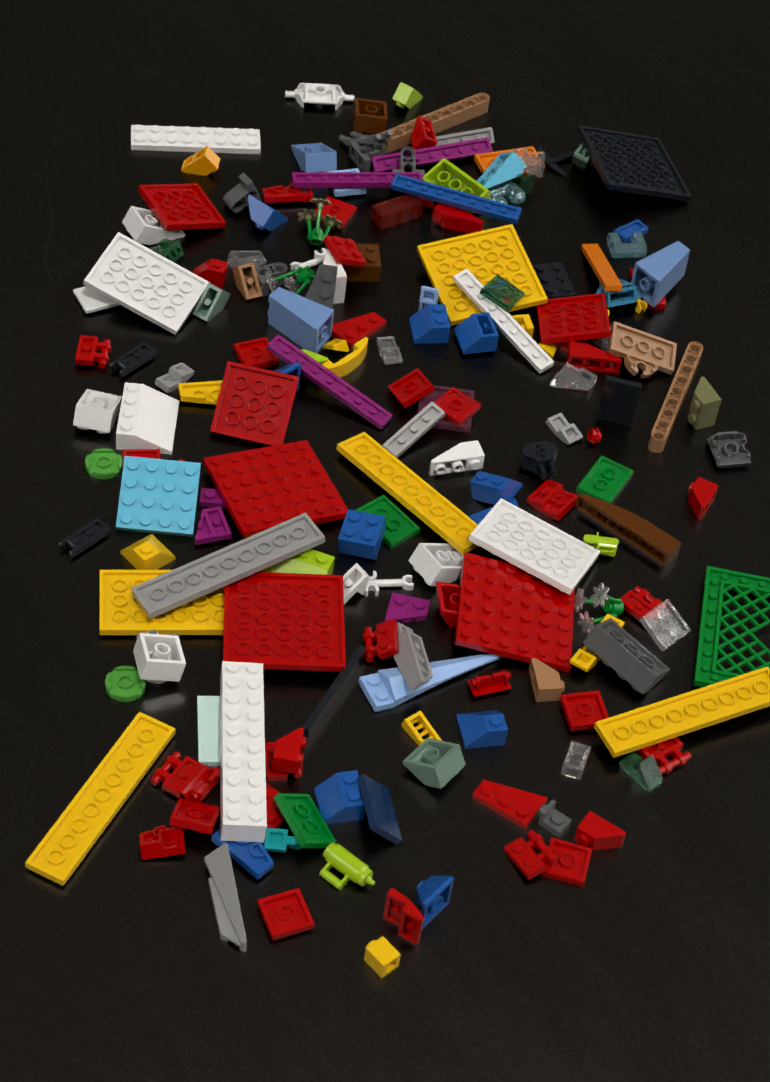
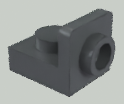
M552 799L548 805L544 804L539 810L540 818L538 824L559 838L571 825L572 820L555 809L556 801Z

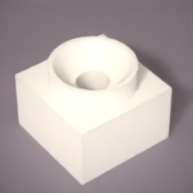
M139 633L133 653L140 679L157 684L166 681L179 682L186 666L179 636Z

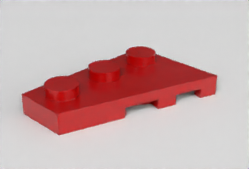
M289 183L287 187L278 185L262 189V197L264 203L269 204L276 202L305 203L311 201L313 192L311 188H293V184Z
M372 312L333 324L332 337L346 340L348 348L352 349L355 343L365 337H370L385 327L387 320Z

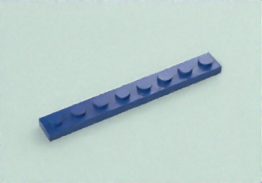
M397 173L391 184V190L517 224L522 210L519 207Z

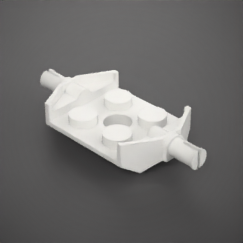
M300 83L295 91H285V98L296 99L302 108H304V103L334 104L335 110H337L344 101L354 102V95H345L340 85Z

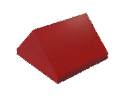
M437 581L435 584L440 614L450 628H455L460 585Z

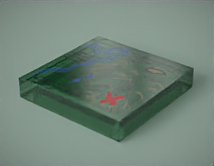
M498 274L480 291V294L506 312H509L525 295L523 291Z

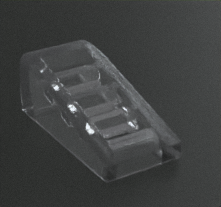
M230 251L227 259L231 268L248 264L252 261H256L258 265L266 264L267 262L260 251Z
M571 741L561 774L581 780L591 747Z

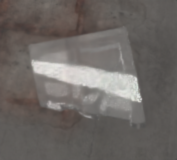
M528 148L513 149V152L526 164L524 167L526 173L534 177H543L545 152L529 153Z
M566 363L562 370L557 372L551 380L549 386L589 391L595 385L597 375L583 367L580 370Z

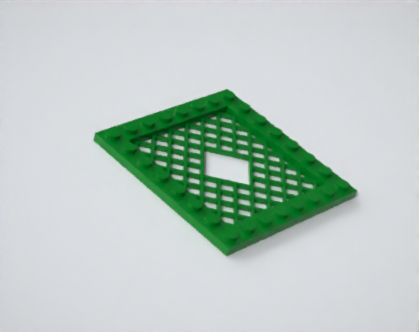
M707 566L694 686L705 687L745 674L740 668L745 664L752 671L767 666L770 668V661L766 663L761 658L765 654L770 657V650L753 634V632L770 624V619L764 614L770 611V604L765 600L770 597V578ZM735 590L739 595L732 597L728 591ZM754 594L757 599L751 601L746 595ZM723 595L728 599L723 602ZM743 598L748 604L741 606L736 600ZM762 602L766 608L760 610L755 604ZM732 603L737 609L731 612L726 605ZM752 607L756 613L750 615L745 609ZM723 609L727 614L721 617ZM741 612L746 618L740 621L735 614ZM760 616L765 622L759 624L754 618ZM731 617L736 623L730 626L725 619ZM750 621L755 627L749 630L744 623ZM720 624H722L725 627V629L720 631ZM740 626L745 632L739 635L734 628ZM730 632L734 638L728 640L723 634ZM749 635L754 641L747 644L742 638ZM720 637L724 643L718 646ZM739 641L744 647L737 649L732 643ZM758 645L763 651L756 653L751 647ZM728 646L733 652L727 655L722 648ZM748 650L753 656L746 659L742 652ZM718 652H719V653L721 654V656L723 657V658H721V659H719V660H717ZM737 655L742 662L736 664L731 658ZM757 659L762 665L755 668L750 662ZM727 661L732 667L726 670L720 663Z

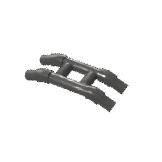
M389 129L382 134L365 135L352 131L350 136L353 138L340 135L339 140L350 146V142L354 141L359 145L372 146L378 141H386L393 135V132Z

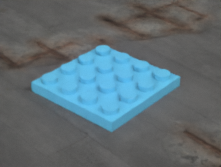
M124 456L116 530L193 537L201 463Z

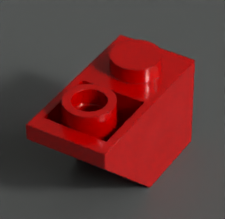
M298 728L276 740L271 770L297 774L298 766H302L304 758L301 749L305 750L307 737H303L304 728Z

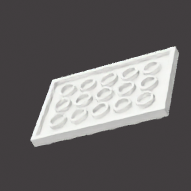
M119 232L83 282L87 287L174 335L177 334L201 298L207 284L210 283Z
M502 498L473 530L468 539L493 555L508 561L510 564L521 568L569 595L601 552Z

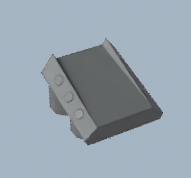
M737 431L718 432L707 438L717 467L732 468L752 464L750 452L744 446L747 438L743 433Z

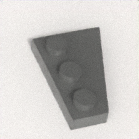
M320 264L305 298L333 309L338 266Z

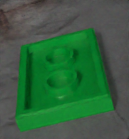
M601 455L577 486L576 492L612 503L632 477L634 471Z
M385 495L355 510L385 516L386 531L382 541L390 549L420 533V527Z
M276 794L274 800L301 848H327L333 842L337 844L309 794Z

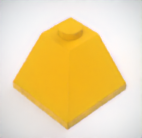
M153 534L121 550V554L137 570H157L175 560V556Z

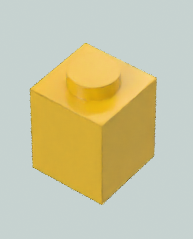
M384 936L368 943L365 948L364 961L381 978L399 966L401 954Z

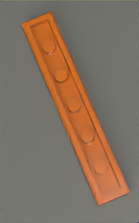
M582 244L581 250L606 292L622 291V284L599 245Z

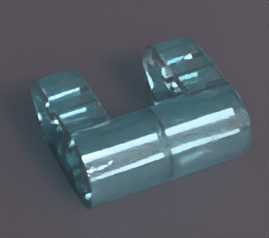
M511 180L488 188L491 199L497 202L507 204L504 197H507L516 205L526 200L524 191Z
M617 232L608 233L607 245L612 258L646 257L647 246L642 232H632L631 243H621Z

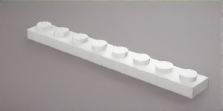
M468 269L453 276V281L483 313H490L498 330L539 374L554 365V361L503 306L487 292L488 290Z

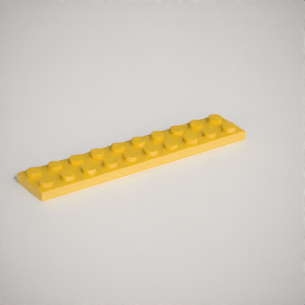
M363 432L337 444L336 450L462 555L478 547L468 540L478 524L368 434Z
M767 666L597 721L594 728L613 758L769 707L770 668Z
M139 712L27 859L25 868L64 886L175 735L176 728Z

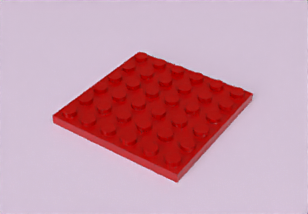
M307 440L203 458V465L243 538L255 535L303 513H307L315 524L345 519L347 506Z
M465 552L462 558L454 645L527 663L531 662V658H536L552 669L569 673L571 669V663L569 662L572 658L575 589L569 595L515 565Z
M256 572L224 586L223 661L263 663V669L332 672L345 670L343 575Z

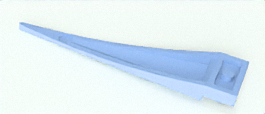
M488 653L429 662L433 677L428 682L420 685L416 690H410L399 667L378 670L377 673L361 676L358 683L373 710L377 712L394 708L447 680L504 657Z

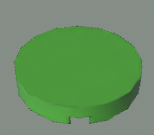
M96 449L86 456L85 468L92 477L111 479L122 471V457L112 449Z
M119 666L106 675V692L117 701H134L145 692L146 680L140 679L138 669L135 667Z

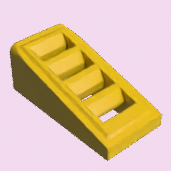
M421 710L406 718L401 724L418 746L425 741L422 737L426 734L430 736L428 738L442 741ZM422 728L424 731L419 734L418 730Z

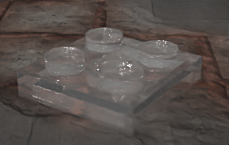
M669 599L639 619L661 651H664L691 631Z

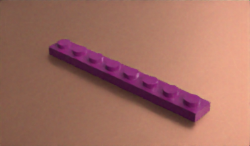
M489 137L414 150L416 167L437 164L443 158L448 161L472 158L475 154L493 152ZM400 152L371 157L373 172H392V169H399Z
M292 172L291 177L293 188H391L396 173L423 181L421 172Z
M279 334L267 345V350L288 365L300 362L302 375L380 430L392 419L393 415Z

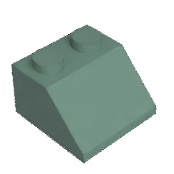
M431 738L423 741L403 760L404 766L424 785L440 789L466 765L459 744Z

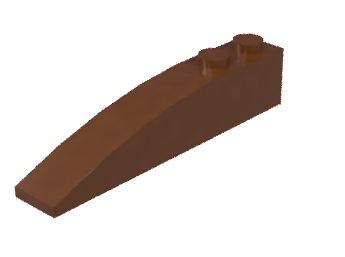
M581 493L578 495L575 506L577 510L662 566L666 567L678 556L681 542L654 524L606 501Z

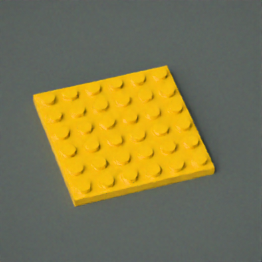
M512 224L417 246L418 254L433 288L439 289L438 299L441 304L446 305L450 326L462 323L472 314L483 313L453 281V276L465 269H468L487 290L491 291L490 294L507 312L547 303L548 298Z

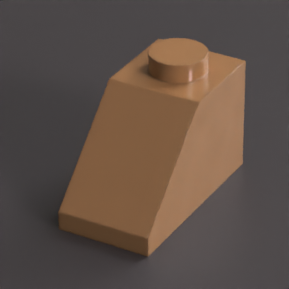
M254 262L231 268L235 285L245 300L263 296Z
M531 658L529 675L536 702L560 701L565 685L564 681L560 679L559 672L538 659Z

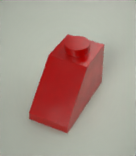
M420 115L416 119L411 135L414 150L434 147L438 143L431 120Z
M210 259L194 268L192 273L207 280L210 284L223 289L228 275V262Z
M698 477L695 483L691 482L687 491L690 493L688 502L699 520L703 518L715 499L719 486L701 477Z
M589 811L577 827L574 840L581 846L592 848V851L619 848L623 845L626 832Z

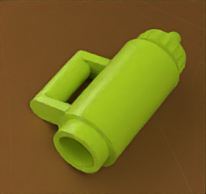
M333 842L328 845L323 853L327 864L319 873L321 877L338 890H341L349 880L360 886L375 884V881L372 880L373 871L369 869L367 864L340 844ZM332 866L345 875L342 880L329 872Z

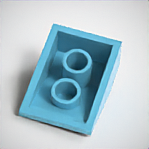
M514 152L500 153L478 178L477 182L488 189L519 177L523 173L526 164Z

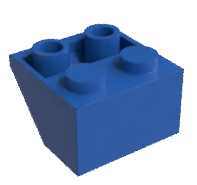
M489 312L472 314L454 328V334L462 354L496 351L499 334Z

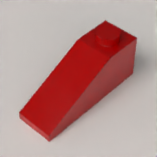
M442 203L433 208L432 221L444 228L468 234L483 231L484 221L463 209Z
M569 341L567 368L619 374L621 358L587 343Z

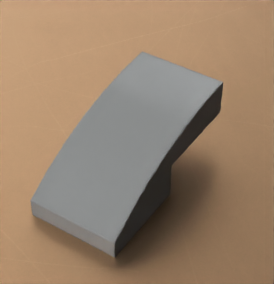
M181 362L171 366L168 374L156 378L155 385L166 393L172 392L178 388V383H185L194 375L195 371Z
M562 413L548 418L545 422L551 431L567 445L583 439V435L575 424H569Z

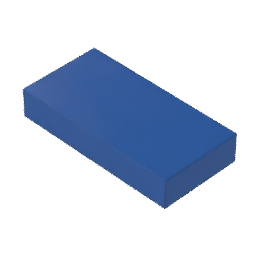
M637 219L615 229L613 235L623 243H626L648 233L649 228Z

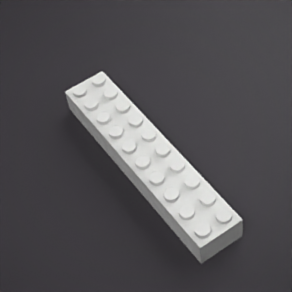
M222 661L220 673L221 841L264 843L267 813L263 663Z

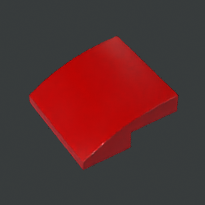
M547 479L526 500L537 511L559 521L576 505L578 495L564 491L563 484Z
M391 887L387 893L383 919L399 927L398 936L418 945L424 917L407 897Z

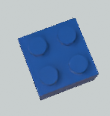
M348 509L338 537L339 553L376 560L386 531L385 516Z

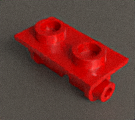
M505 670L494 673L491 676H474L473 679L467 681L474 697L512 689L508 681L511 679V674Z
M205 764L182 790L181 794L188 800L201 802L220 780V769L218 767L209 768Z

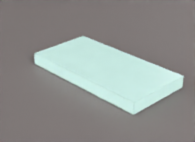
M197 696L198 762L207 766H220V696Z

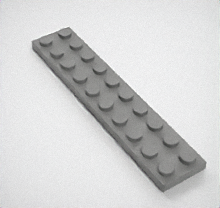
M303 513L132 587L131 591L146 615L151 619L325 542V536L307 513Z

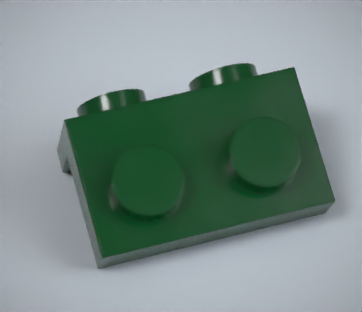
M166 238L159 241L157 246L150 248V250L172 262H176L184 256L179 240H169Z

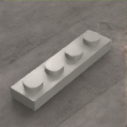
M492 127L436 136L438 143L435 146L489 137L490 144L495 143Z
M433 401L430 402L387 440L382 447L398 458L445 416V411Z

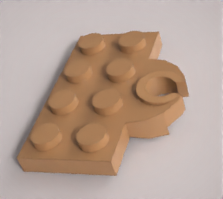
M616 321L612 323L608 353L624 358V364L632 375L635 376L638 373L637 367L643 371L641 374L642 379L651 377L656 370L670 375L674 372L677 343Z

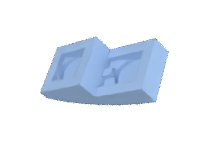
M422 286L418 311L428 304L438 303L439 289Z

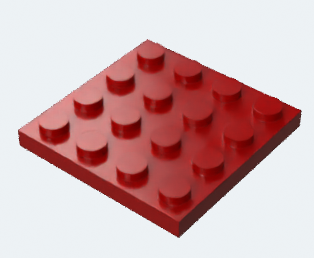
M198 183L139 185L138 192L165 230L225 228L226 221Z
M605 293L548 299L547 303L537 305L542 345L611 337Z
M228 361L210 432L267 446L283 444L300 378Z

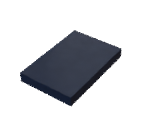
M362 774L358 777V783L370 830L395 844L400 843L402 837L389 789Z

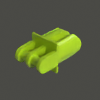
M597 532V535L586 534L583 537L584 543L601 551L599 555L615 556L619 543L617 538L599 536V532Z

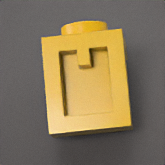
M529 314L513 315L512 317L532 337L534 327Z

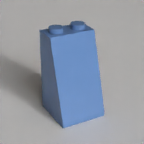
M677 241L635 263L631 284L637 286L643 300L652 307H655L685 274L690 249L680 241Z
M280 287L269 295L268 323L303 349L318 353L332 336L334 309Z

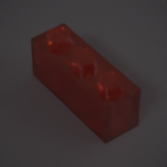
M405 194L372 205L370 219L383 230L422 216L424 203L417 196Z

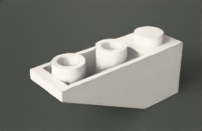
M479 441L459 443L431 460L430 476L482 469L485 455Z

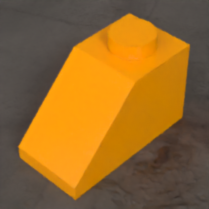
M206 146L185 159L181 171L183 173L207 176L218 170L220 158Z

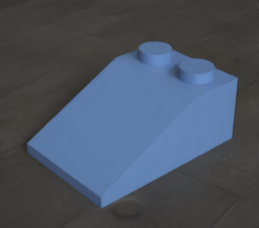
M323 143L291 145L293 154L303 172L337 171V151Z

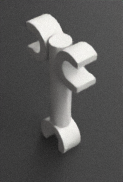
M322 248L321 253L315 250V259L303 263L292 262L290 269L296 270L300 266L302 268L306 266L313 267L324 263L327 250Z
M373 571L372 576L369 577L364 595L368 597V591H374L375 596H378L379 587H402L407 591L413 590L414 583L408 582H412V575H405L402 579L376 580L377 572Z

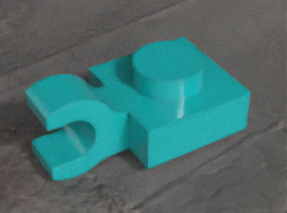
M266 828L264 845L266 851L286 853L287 847L302 850L295 836H288V829Z

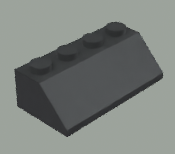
M611 618L595 625L583 642L591 653L597 654L606 666L612 667L617 672V675L621 679L627 680L638 693L645 694L650 691L670 670V668Z

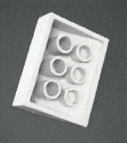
M125 382L116 431V449H160V454L172 455L179 400L144 384Z

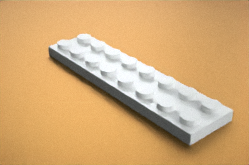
M131 125V150L198 152L208 146L214 153H261L259 129Z

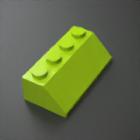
M445 158L422 177L423 181L492 200L490 190Z
M308 549L258 572L332 575L335 557Z

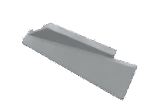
M397 622L399 653L393 655L410 690H416L420 685L428 682L433 677L422 637L413 633V630Z
M225 843L204 857L205 864L211 875L208 878V885L220 939L225 942L230 941L239 946L240 951L246 952L247 939L228 844Z

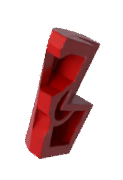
M161 825L154 830L139 834L142 860L186 854L183 829L175 826L165 827Z

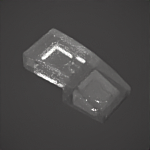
M394 336L377 338V347L385 365L403 362Z

